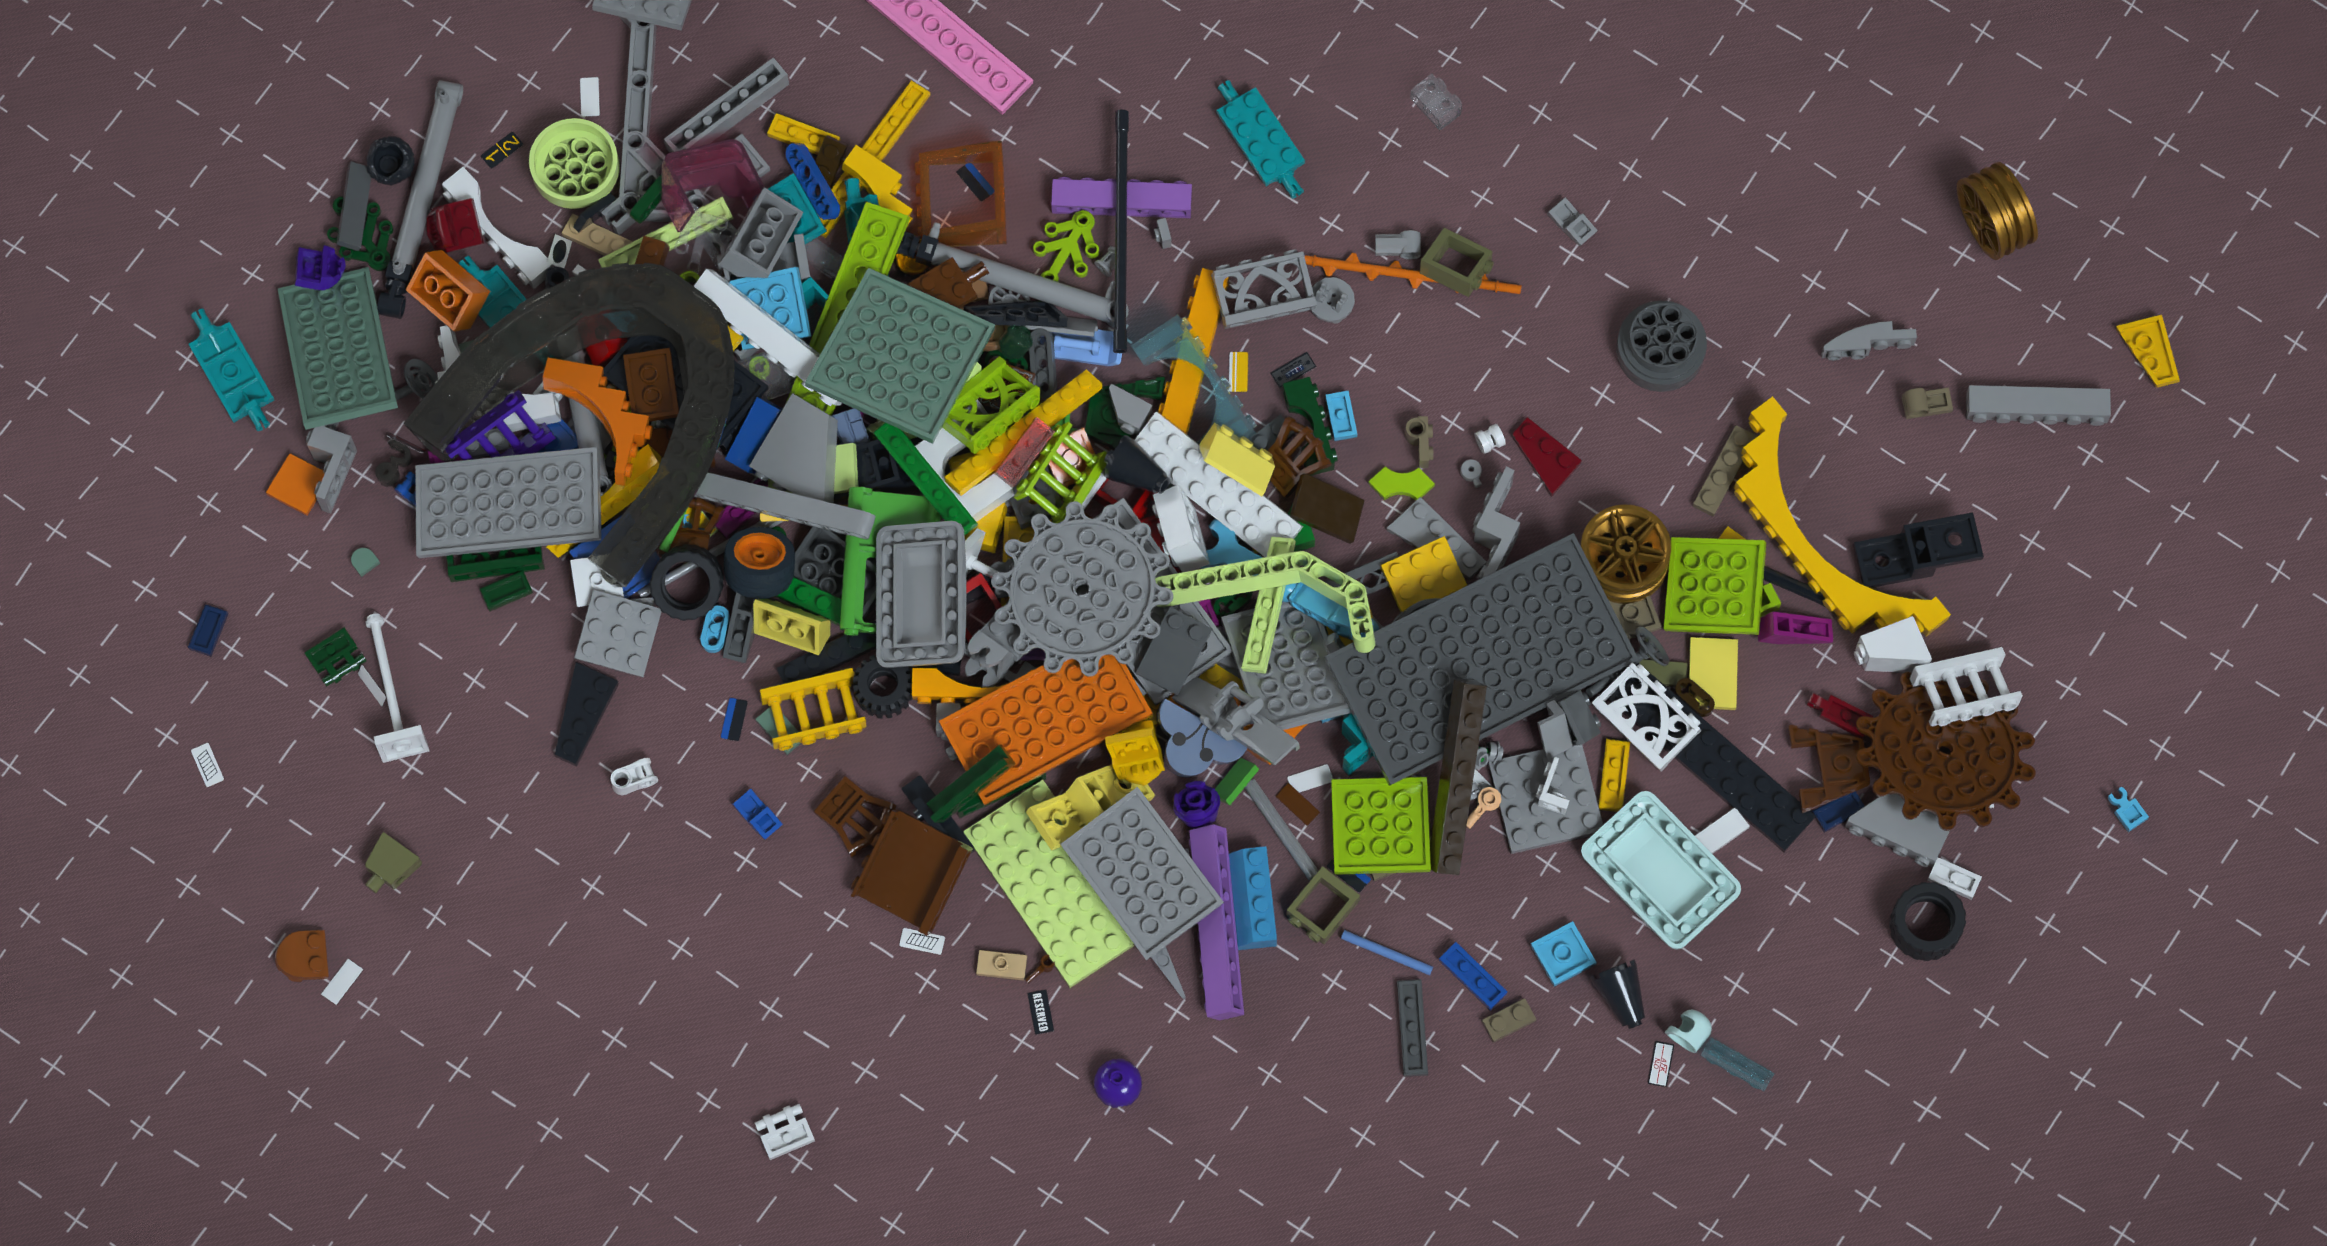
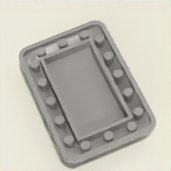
M956 521L893 525L881 528L876 538V657L878 663L886 668L959 662L964 656L966 635V554L962 525Z

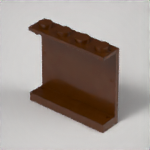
M895 809L885 815L882 822L884 828L881 834L878 833L872 842L874 849L871 855L865 857L861 865L864 868L860 877L857 876L851 885V889H853L851 897L860 896L919 927L918 932L927 936L933 932L973 848L913 816Z

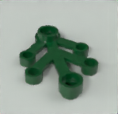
M343 196L336 198L333 202L334 212L338 216H341L342 208L338 207V204L343 202ZM372 202L367 205L368 217L365 230H363L361 244L368 252L353 251V249L342 246L339 253L345 261L352 259L368 262L373 270L382 271L388 267L389 261H391L387 246L394 228L388 220L380 222L379 231L381 235L376 247L372 239L377 218L381 214V208L379 204ZM371 208L378 209L376 213H370ZM384 226H390L388 231L382 230ZM332 227L327 231L330 242L337 243V237L332 238L331 234L333 232L338 233L339 228ZM346 250L351 251L348 256H344L343 252ZM377 256L383 257L381 261H375Z

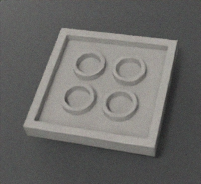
M593 590L574 659L643 678L662 612L661 609Z

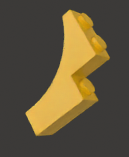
M855 145L843 162L842 170L853 178H858L859 183L869 194L877 195L879 206L908 215L910 217L908 227L913 220L911 217L913 209L894 197L903 185L900 183L902 175L858 145Z

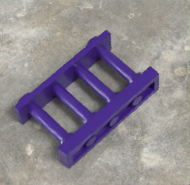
M517 390L515 393L507 395L503 402L461 433L449 438L443 447L450 458L458 454L462 460H473V457L465 448L476 440L492 458L537 453L556 438L545 422L540 426L534 422L522 407L527 401L520 390ZM514 412L530 430V433L521 440L515 436L503 421ZM495 426L511 444V448L502 454L496 450L484 435Z

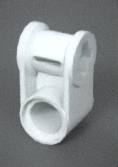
M643 758L630 765L616 769L611 774V784L614 792L618 795H626L656 784L658 777L653 774L650 758ZM619 778H626L628 780L624 786L617 785L616 781Z

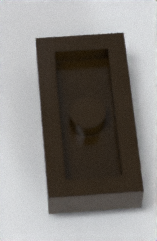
M827 135L815 162L829 187H831L848 144Z

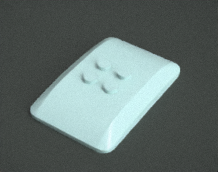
M1642 791L1634 796L1583 844L1581 849L1582 857L1593 870L1672 949L1677 950L1685 947L1736 900L1741 892L1739 881L1649 791Z

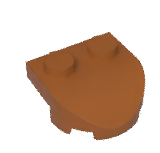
M325 930L297 931L288 935L280 943L275 953L277 969L294 982L327 979L329 975Z

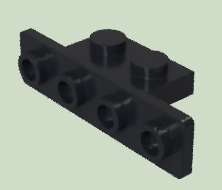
M917 776L902 787V791L915 807L912 812L918 820L925 821L937 830L972 847L971 854L975 851L972 843L952 817L942 823H934L931 819L934 813L927 803L936 795L922 776Z

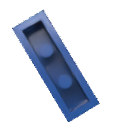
M757 397L725 460L748 473L755 474L756 470L749 467L783 409L767 399Z

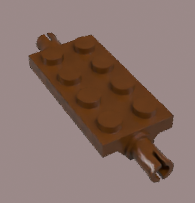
M951 257L906 285L957 308H961L978 298L972 288V283L988 275L989 271L986 266L984 267L983 261H980V263L965 272L961 271L954 258Z

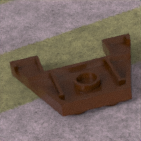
M1795 725L1788 726L1791 749L1816 746L1823 787L1799 789L1802 813L1870 785L1868 766H1861L1856 759L1857 752L1865 748L1863 738L1837 733L1831 735L1818 732L1816 729L1809 728V730L1797 728L1798 726Z

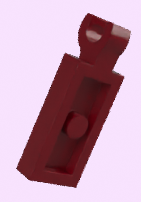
M1813 693L1807 704L1810 708L1822 711L1819 718L1859 738H1863L1864 734L1857 730L1856 722L1858 718L1863 716L1874 717L1833 695H1830L1827 701Z

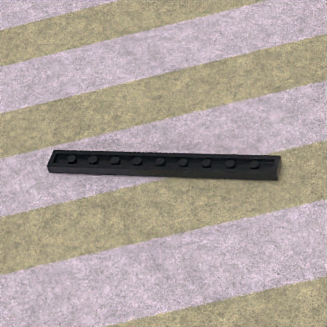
M976 572L966 577V581L980 572ZM982 574L992 591L995 592L991 584V578ZM980 585L966 593V605L986 596ZM858 632L857 636L844 635L824 645L819 655L809 652L776 668L783 684L820 676L876 649V634Z

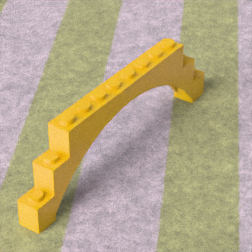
M1772 396L1752 411L1748 418L1752 430L1755 433L1759 432L1760 435L1742 449L1741 454L1743 456L1741 458L1747 467H1752L1753 469L1736 481L1734 486L1735 496L1740 502H1745L1749 506L1751 516L1756 521L1760 520L1765 526L1763 528L1769 538H1774L1779 543L1778 548L1785 557L1789 556L1792 559L1795 570L1800 575H1805L1809 580L1808 585L1816 594L1819 591L1825 597L1823 604L1830 612H1835L1839 617L1838 622L1844 630L1848 629L1853 633L1873 617L1876 619L1875 624L1880 629L1913 616L1920 633H1923L1925 637L1948 621L1951 616L1937 597H1934L1932 600L1909 599L1892 596L1866 587L1844 575L1828 563L1810 545L1798 528L1785 500L1778 469L1779 432L1781 423L1785 421L1787 413Z

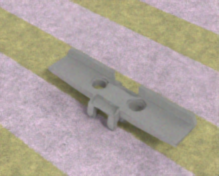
M1196 677L1182 687L1178 696L1174 695L1172 697L1175 702L1199 716L1200 722L1206 728L1226 741L1236 740L1273 765L1281 761L1292 749L1297 751L1300 748L1296 739L1258 713L1263 707L1262 699L1257 696L1252 697L1239 689L1238 684L1234 681L1219 689ZM1233 697H1236L1246 705L1243 707L1238 706ZM1254 724L1251 729L1243 730L1245 726Z

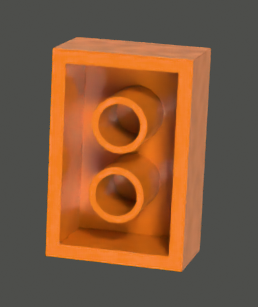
M443 250L425 252L406 288L409 294L453 331L471 329L490 293L489 289Z

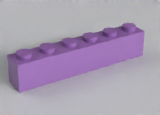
M1069 177L1053 179L1052 213L1075 214L1078 211L1084 210L1092 215L1115 216L1116 179H1105L1104 181H1095L1092 178L1072 180ZM1136 179L1127 181V216L1191 218L1192 184H1187L1184 181H1176L1174 183H1164L1160 180H1153L1150 183L1141 182Z

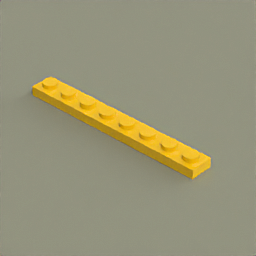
M1086 369L1008 428L1001 436L992 440L985 449H981L946 475L945 482L962 496L1103 389L1102 383Z

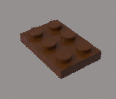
M670 348L623 355L631 413L649 416V422L680 417Z

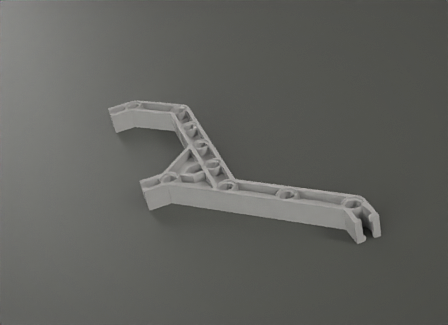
M624 17L619 18L631 29L620 192L619 197L601 212L603 221L608 226L612 224L617 235H621L636 222L630 217L632 209H628L626 206L629 203H637L646 193V189L657 180L671 163L649 139L657 27L655 24L650 23L646 26H640L641 21ZM638 81L645 82L641 87L635 86ZM634 142L641 143V145L636 148L630 146ZM683 175L645 221L673 222L693 212L691 210L693 206L701 205L703 207L710 202ZM619 213H623L624 216L617 223L614 220L610 221ZM727 221L704 233V235L719 251L720 247H725L726 251L730 243H724L722 240L725 237L734 238L737 229ZM753 348L741 351L736 349L733 353L736 354L737 360L742 365L759 349Z

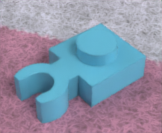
M2120 787L2118 792L2121 795V799L2114 798L2111 793L2108 796V800L2112 805L2118 806L2119 809L2114 814L2125 829L2130 832L2148 820L2149 816L2135 798L2128 801L2127 791Z

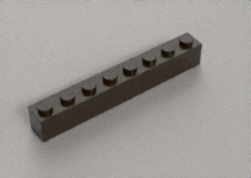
M1454 679L1430 843L1431 870L1436 873L1460 874L1487 689L1486 685L1477 681Z

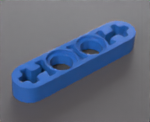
M802 143L788 145L786 148L787 161L817 214L823 220L836 219L840 213V205L808 148ZM807 166L810 169V176L808 178L805 175ZM817 185H819L821 189L819 197L816 195L815 192Z

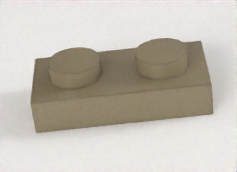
M1524 998L1483 1019L1482 1023L1494 1043L1536 1022V1017Z

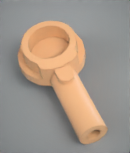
M1487 787L1479 792L1477 798L1478 806L1467 819L1466 827L1468 829H1471L1485 811H1492L1499 807L1501 795L1497 789Z

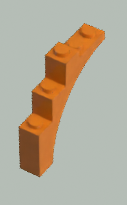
M548 358L543 373L544 390L562 394L579 402L603 423L611 436L617 456L615 484L625 486L627 477L631 478L633 471L632 457L636 458L638 447L643 448L646 439H651L653 426L649 425V416L629 413L630 401H626V391L606 388L607 377L604 376L603 367Z

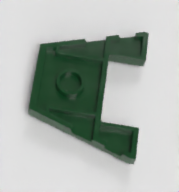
M1157 377L1155 380L1149 381L1139 380L1136 383L1124 385L1122 383L1115 384V386L1136 397L1162 400L1165 377ZM1109 385L1103 386V389L1090 398L1085 432L1088 437L1112 449H1116L1124 435L1130 438L1131 435L1120 429L1121 426L1118 425L1109 396Z

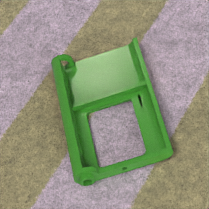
M865 487L849 488L848 507L871 513L876 518L869 539L846 535L840 630H844L845 635L857 636L858 632L876 634V624L866 623L862 618L867 558H876V538L881 528L893 525L940 522V514L925 496L872 491L873 489Z

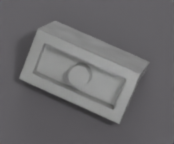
M1555 700L1546 703L1549 717L1537 722L1547 759L1573 747L1566 715Z

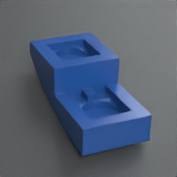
M749 789L732 804L764 840L783 825L752 789Z

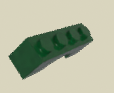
M1310 377L1283 383V395L1288 412L1299 414L1309 421L1313 428V435L1323 441L1322 446L1326 457L1330 459L1332 464L1328 468L1321 469L1310 476L1334 470L1335 462L1338 461L1335 448H1330L1328 440H1332L1329 427H1324L1322 419L1325 418L1323 406L1317 403L1316 397H1319L1316 383L1312 384ZM1307 443L1305 446L1301 448V452L1309 445V443ZM1315 452L1303 464L1304 468L1318 462Z

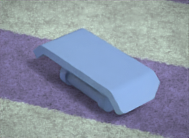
M1098 330L1095 331L1094 337L1051 332L1054 338L1055 359L1103 366H1115L1121 363L1122 353L1113 352V331ZM1044 336L1040 338V343L1043 345L1046 341Z

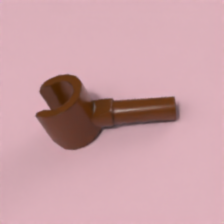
M1044 955L1041 958L1040 966L1025 978L1028 984L1039 974L1053 970L1055 962L1050 966L1043 963L1050 955Z

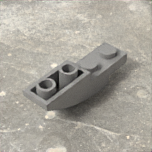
M1892 321L1864 325L1832 339L1824 345L1821 356L1831 361L1840 360L1842 357H1851L1854 360H1859L1869 356L1871 347H1874L1876 350H1883L1891 346L1907 349L1915 345L1917 339L1916 329L1893 330Z

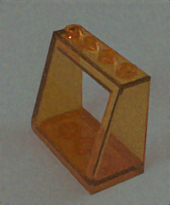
M1002 141L983 142L919 153V161H915V173L920 175V183H916V196L921 197V204L917 205V219L922 218V226H918V236H921V239L923 235L929 236L931 230L929 165L993 162L996 219L940 228L938 240L939 243L951 247L1007 244Z

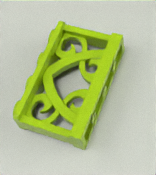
M999 356L964 385L942 428L971 449L973 454H976L981 449H985L994 438L1001 436L1010 425L1018 422L1026 412L1037 407L1040 402V388L1037 385L1034 386L1009 367L1006 361ZM1003 378L1007 379L1012 384L1006 386L1003 381ZM1018 389L1024 392L1025 394L1021 396L1018 400H1015V397L1020 396V393L1011 392L1008 394V392L1011 390ZM1000 396L1001 406L999 413L976 414V400L979 397L994 399ZM968 406H971V407H972V410H971L970 413H968V412H969V409H966ZM952 419L962 422L961 427L958 424H956ZM968 424H972L973 433L977 428L981 430L975 435H971L966 431V427Z

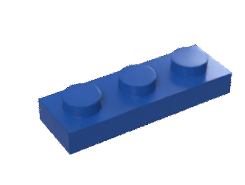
M1457 942L1439 958V961L1489 1010H1492L1507 995L1508 992Z

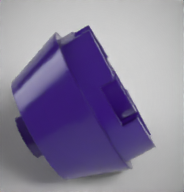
M1193 781L1185 784L1186 788L1179 794L1176 792L1174 796L1173 809L1176 816L1192 829L1212 825L1217 819L1220 806L1218 792L1214 788L1207 786L1203 781Z

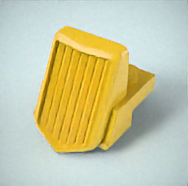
M1151 720L1139 722L1118 734L1105 737L1106 747L1112 757V766L1119 780L1124 779L1127 782L1145 786L1159 776L1161 771H1165L1162 750L1157 741L1155 726Z

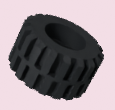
M874 655L870 656L869 662L864 660L861 663L862 667L856 669V676L853 678L855 698L857 703L860 704V708L863 711L867 710L870 716L877 714V718L881 719L883 715H887V718H892L893 713H896L898 716L902 713L901 709H907L909 706L908 702L912 701V675L909 668L883 667L878 663ZM881 676L893 678L898 684L896 690L892 694L883 697L873 694L869 687L876 678Z

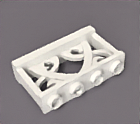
M1631 663L1592 704L1662 772L1688 743L1701 732V729L1698 727L1700 722L1691 713L1687 716L1681 710L1684 706L1674 696L1670 700L1664 694L1666 691L1665 687L1657 680L1653 683L1647 677L1650 673L1640 663L1637 666ZM1630 678L1639 679L1642 687L1636 690L1632 684L1631 692L1633 695L1628 696L1625 691L1626 681ZM1648 686H1649L1658 696L1646 694L1647 691H1648ZM1620 688L1623 698L1607 705L1605 701ZM1650 703L1659 705L1661 715L1660 730L1648 726L1640 728L1635 732L1632 727L1635 725L1637 712L1633 704ZM1629 705L1632 716L1629 719H1624L1622 713L1628 711L1625 706ZM1668 706L1678 715H1673L1669 718ZM1677 721L1683 722L1687 728L1686 734L1681 738H1674L1668 735L1669 730L1672 732L1680 731L1674 727ZM1647 732H1654L1659 736L1657 739L1653 735V740L1647 741L1645 734ZM1666 740L1676 743L1677 745L1663 759L1659 756Z

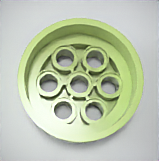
M572 118L555 122L538 135L530 150L529 167L534 184L545 199L563 208L579 209L595 204L611 192L619 175V158L612 138L601 126L585 119ZM582 147L588 148L585 153L577 152ZM560 153L566 155L563 159H555V156ZM597 162L604 163V166L601 168L593 167ZM576 168L582 169L579 174L571 173ZM554 174L560 176L555 181L549 180V177ZM592 183L598 184V187L595 189L587 188ZM570 189L576 190L573 195L568 196L565 194Z

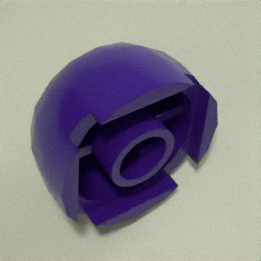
M1111 1059L1098 1068L1094 1077V1089L1097 1097L1105 1105L1112 1108L1128 1106L1139 1097L1142 1090V1077L1139 1070L1131 1062L1125 1059Z

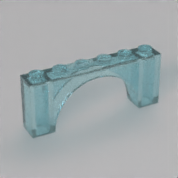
M1177 314L1131 345L1144 366L1164 359H1180L1196 365L1206 374L1213 386L1216 398L1215 415L1208 431L1216 423L1220 426L1222 424L1228 426L1234 431L1233 434L1239 438L1244 436L1248 439L1256 434L1254 428L1257 425L1250 414L1245 416L1241 410L1244 407L1243 403L1237 395L1232 396L1228 390L1231 385L1224 375L1220 377L1215 369L1218 368L1217 363L1212 356L1207 358L1203 352V349L1206 348L1199 336L1193 337L1190 332L1193 327L1186 317L1181 318ZM1205 435L1197 441L1198 444H1200Z

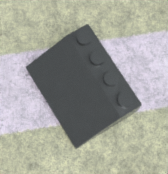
M812 527L795 552V571L793 577L842 599L846 534ZM867 558L863 621L876 607V558Z

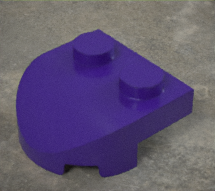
M326 245L323 246L322 252L299 247L296 259L295 286L315 290H327L333 287L344 273L345 259L343 257L340 259L335 254V249Z

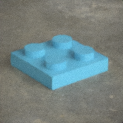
M1573 921L1532 942L1530 945L1554 987L1597 963Z

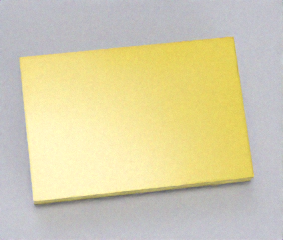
M1691 637L1689 679L1697 683L1714 699V709L1736 710L1738 639ZM1696 699L1700 703L1699 708L1708 709L1707 701L1702 703L1698 699Z

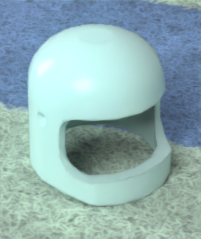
M1691 1009L1681 1014L1682 1024L1679 1028L1669 1026L1665 1034L1686 1050L1696 1053L1711 1034L1712 1026L1704 1014Z

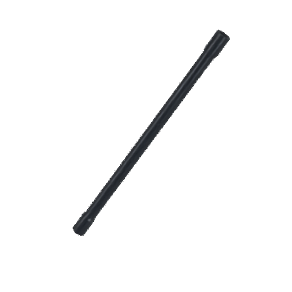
M1123 109L1115 111L1116 202L1113 352L1120 354L1127 352V155L1129 111Z

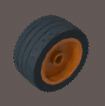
M750 527L738 531L729 539L724 551L723 570L727 584L738 594L754 599H766L781 594L788 589L794 576L795 552L792 542L783 533L772 528Z

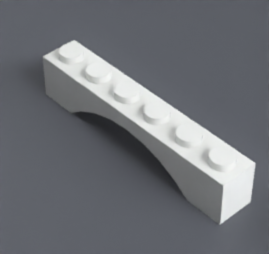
M464 167L442 183L444 189L443 196L449 203L474 198L482 236L484 235L489 240L487 243L495 253L499 251L504 256L502 260L510 269L514 267L519 272L517 276L524 285L529 283L535 289L546 280L548 270L554 266L547 263L548 258L538 247L526 246L515 242L493 227L482 209L479 184Z

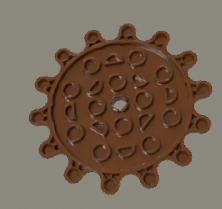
M1905 672L1901 675L1900 683L1903 691L1900 694L1892 695L1883 689H1877L1872 693V701L1880 710V715L1875 718L1865 716L1858 718L1856 722L1857 730L1868 736L1873 743L1869 748L1860 749L1857 752L1856 759L1861 766L1875 767L1880 771L1881 777L1873 784V792L1876 796L1884 797L1888 794H1897L1904 800L1902 814L1905 819L1913 820L1921 812L1929 811L1937 816L1939 827L1944 831H1949L1955 827L1958 815H1967L1974 820L1977 826L1985 827L1992 821V815L1989 811L1991 804H1999L2010 810L2019 806L2021 799L2013 791L2012 782L2031 781L2034 779L2036 771L2031 765L2022 762L2019 758V752L2031 748L2035 743V738L2031 733L2017 732L2011 728L2010 720L2017 715L2018 707L2011 711H1997L1989 716H1975L1967 721H1953L1945 726H1930L1929 720L1935 709L1925 686L1913 687L1910 681L1911 672ZM1980 679L1987 694L1989 685L1985 680ZM1947 681L1934 682L1944 708L1956 706L1957 704ZM1972 684L1967 688L1960 687L1966 703L1979 700ZM1945 746L1951 751L1950 755L1939 751V747Z

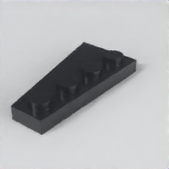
M1040 300L965 306L963 309L995 325L1067 327L1068 318L1053 304Z
M576 662L555 750V757L577 767L619 685V681Z

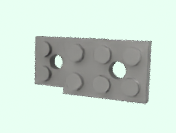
M339 422L315 427L309 431L306 438V443L313 459L325 463L323 470L325 475L322 482L319 481L317 483L314 494L322 511L330 514L357 453L352 437L336 431Z
M1507 466L1503 473L1499 472L1493 483V493L1489 492L1483 503V514L1479 512L1473 523L1474 542L1491 549L1488 566H1483L1479 574L1480 579L1503 568L1518 538L1520 522L1499 513L1513 484L1515 470Z

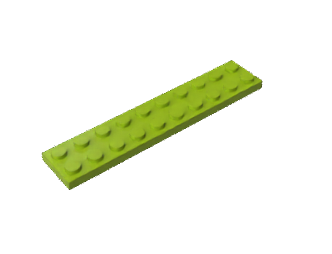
M869 202L865 203L809 344L819 354L823 351L867 269L870 268L888 276L910 220L908 215ZM797 376L787 401L793 393L832 416L836 405L832 404L829 406L820 399L821 394L815 390L811 392L801 384L803 380Z

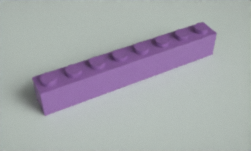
M1213 824L1189 830V847L1193 862L1224 902V904L1198 922V940L1201 948L1200 963L1203 969L1202 985L1205 990L1206 1001L1204 1008L1207 1017L1224 1020L1244 1015L1227 831L1226 828Z

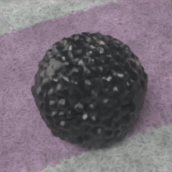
M396 136L375 140L371 144L366 157L367 170L371 174V178H375L378 183L390 186L398 184L411 176L413 166L415 165L412 148L408 143Z

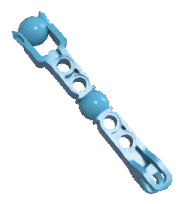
M1214 519L1210 523L1211 533L1219 541L1213 549L1206 550L1210 564L1201 567V569L1263 558L1241 546L1235 532L1228 529L1220 521ZM1301 582L1286 585L1282 602H1290L1292 607L1327 626L1337 635L1353 640L1348 609ZM1371 618L1373 631L1375 632L1380 628L1378 623ZM1365 632L1361 633V637L1366 636Z

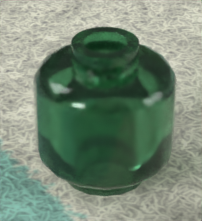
M1009 326L999 338V350L1008 359L1022 358L1033 344L1030 330L1025 326Z

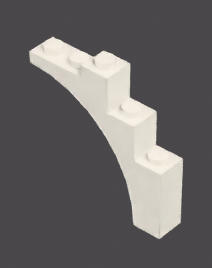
M447 325L440 327L441 335H438V342L440 348L444 351V357H441L444 371L437 372L438 381L435 382L437 393L441 394L446 401L466 397L468 410H471L476 417L484 416L503 402L507 395L514 392L500 389L484 381L466 364L461 354L455 332ZM553 393L523 394L527 403L522 407L538 426L544 422L552 424L561 421L559 401ZM515 412L503 420L512 432L528 429Z

